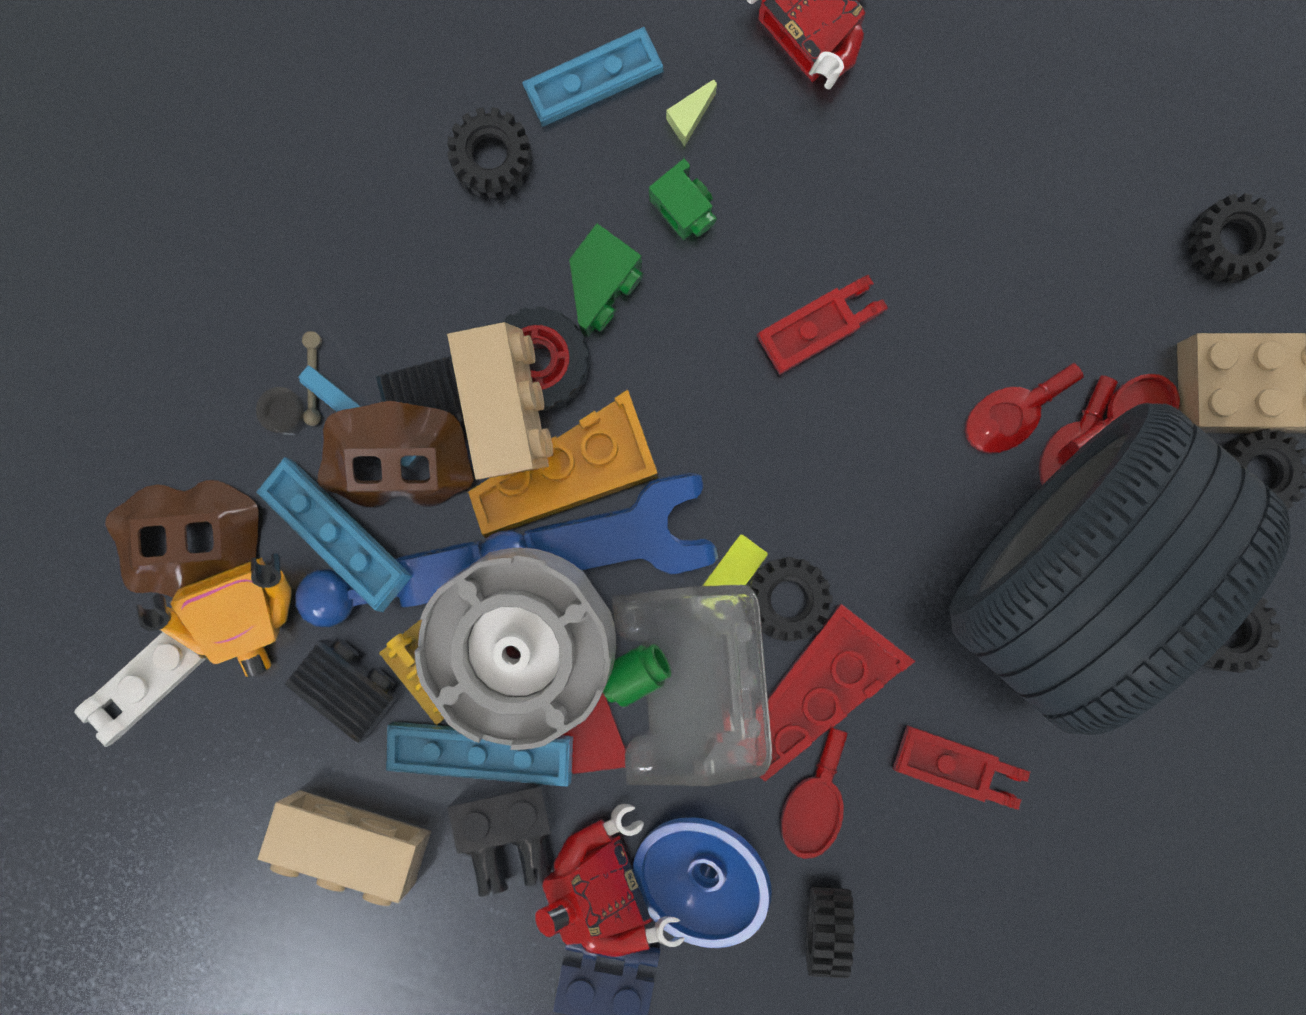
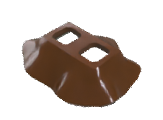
M385 401L337 411L331 414L325 421L322 461L317 481L323 489L339 494L352 503L362 507H377L392 498L400 496L407 498L415 505L422 507L435 506L472 485L473 475L462 428L456 417L447 411L402 402ZM357 456L378 457L381 460L382 479L371 481L358 480L355 477L353 459ZM404 456L427 457L429 460L430 477L426 480L405 479L402 476L401 458Z
M205 480L186 491L176 490L159 484L146 486L137 491L126 502L117 506L106 517V528L117 547L121 576L126 588L131 592H152L173 598L178 589L246 564L251 562V558H256L258 507L248 495L218 480ZM209 522L212 525L214 546L210 552L191 553L188 550L187 527L189 524ZM163 526L165 528L167 551L163 556L145 557L142 555L140 532L144 527Z

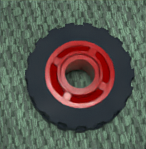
M536 306V309H529L528 307L520 309L519 313L515 315L510 314L504 318V322L522 329L524 336L530 335L534 349L545 348L550 351L551 360L549 365L541 371H530L532 382H539L542 389L544 410L541 411H547L554 407L559 408L565 405V402L569 399H574L579 394L578 391L581 386L585 385L587 381V373L591 363L588 344L577 325L561 312Z

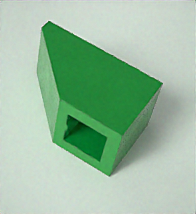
M598 223L569 259L580 331L586 337H589L594 329L601 332L609 324L616 312L612 305L622 292L627 296L630 295L644 274L640 271L642 256Z

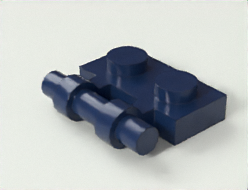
M581 943L565 946V950L583 953L582 963L563 960L553 1012L566 1015L649 1014L654 978L637 975L639 964L657 968L660 948L650 947L647 950L619 957H610L589 953ZM597 956L624 961L623 971L595 967Z

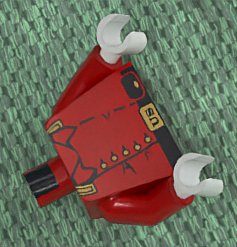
M747 0V2H748L749 4H753V3H755V2L757 1V0ZM761 0L758 19L812 82L821 74L826 76L828 80L824 87L829 90L837 78L851 69L856 63L864 39L861 25L866 13L858 3L860 0Z
M620 804L614 808L611 820L604 822L601 819L566 839L554 862V871L543 881L542 887L549 905L541 908L535 914L536 925L543 935L552 937L560 932L562 941L566 945L581 943L589 953L610 957H619L650 949V944L655 942L669 947H676L684 941V937L666 940L663 936V929L666 924L680 921V919L664 916L655 923L654 928L646 929L645 924L652 920L620 836H611L617 832L632 836L642 830L644 824L641 820L635 821L627 827H622L621 824L622 816L634 810L635 807L630 804Z

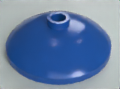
M694 817L678 818L654 828L646 836L636 852L633 872L650 917L655 922L664 916L680 919V921L670 922L664 927V930L672 936L684 937V942L700 947L723 948L747 940L755 934L764 922L770 908L772 896L767 868L756 850L732 829L707 819Z

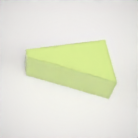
M715 80L710 81L666 110V120L684 147L716 94L717 83Z

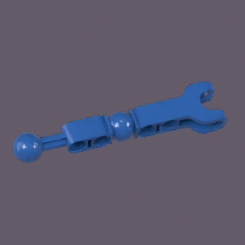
M686 473L651 480L640 491L636 502L630 507L529 529L525 531L524 535L515 531H499L490 535L483 543L481 540L398 557L395 560L412 575V578L396 597H399L401 607L426 604L436 590L450 578L489 552L507 548H531L546 551L564 558L580 570L633 559L649 561L655 568L669 574H678L712 565L718 559L717 547L712 542L705 539L680 540L672 535L667 527L668 515L674 506L697 498L701 494L704 486L702 475ZM330 569L316 570L307 574L299 582L295 593L296 608L301 617L317 627H333L343 623L351 614L353 606L368 604L336 571Z

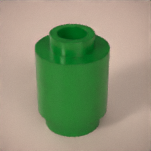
M651 644L648 647L640 645L615 659L612 673L603 691L607 700L611 703L617 702L620 706L626 707L663 687L664 680L670 678L672 672L662 650L655 644Z

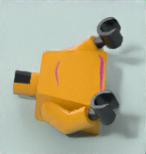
M274 553L271 554L270 565H265L262 558L256 559L254 557L251 558V562L178 589L170 602L172 608L167 607L166 599L162 594H155L152 597L154 609H145L138 604L136 610L141 628L148 631L161 630L198 655H206L213 664H219L237 657L245 676L253 677L263 673L272 666L263 646L276 641L280 627L287 621L292 590L281 571L280 555Z

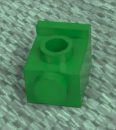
M685 158L649 186V201L683 241L692 233L697 237L701 236L717 221V217L712 213L713 206L710 202L713 200L711 193L699 179L690 180V164Z

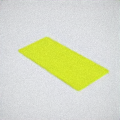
M741 534L695 595V599L719 617H723L765 560L768 553Z

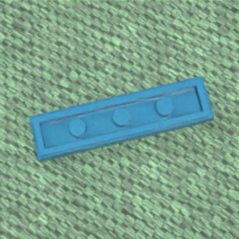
M284 457L256 493L375 611L384 612L412 578V575L294 460Z
M392 722L387 725L386 771L568 787L572 782L573 736L561 735L547 745L538 748L510 750L511 746L497 744L483 739L479 743L460 734L451 726Z

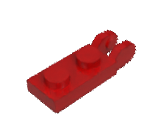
M869 275L858 279L840 290L835 288L757 334V338L779 375L856 332L861 325L888 309L883 299L870 303L854 315L847 305L846 301L867 292L874 284Z
M909 725L906 727L893 766V770L982 802H985L987 799L1016 810L1019 809L1021 799L1012 793L989 788L994 772L1005 774L1006 777L1019 782H1028L1031 773L1030 771L999 761V757Z

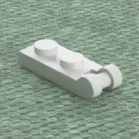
M162 632L100 690L82 702L75 709L74 713L83 723L90 722L98 731L96 738L104 747H107L125 734L206 660L207 657L205 655H198ZM112 701L123 711L114 720L104 710Z

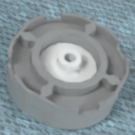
M507 548L489 552L450 578L436 590L421 615L420 620L422 622L419 631L418 648L415 650V663L420 684L448 725L460 734L478 743L483 739L497 744L511 746L510 750H526L547 745L585 721L590 715L612 673L616 654V633L611 611L582 570L564 558L546 551L531 548Z

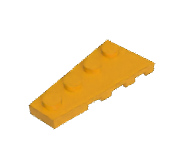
M628 390L615 397L614 402L597 413L593 411L579 420L578 425L558 438L556 436L551 438L553 456L547 457L549 467L491 477L468 492L481 533L485 538L499 531H507L659 478Z

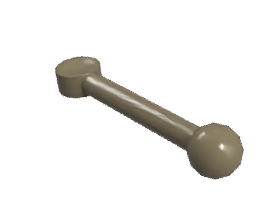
M309 331L303 335L302 343L307 348V366L309 365L317 370V349L320 348L322 339L316 332ZM307 388L308 409L304 412L303 419L307 425L314 426L320 422L321 413L317 410V396Z

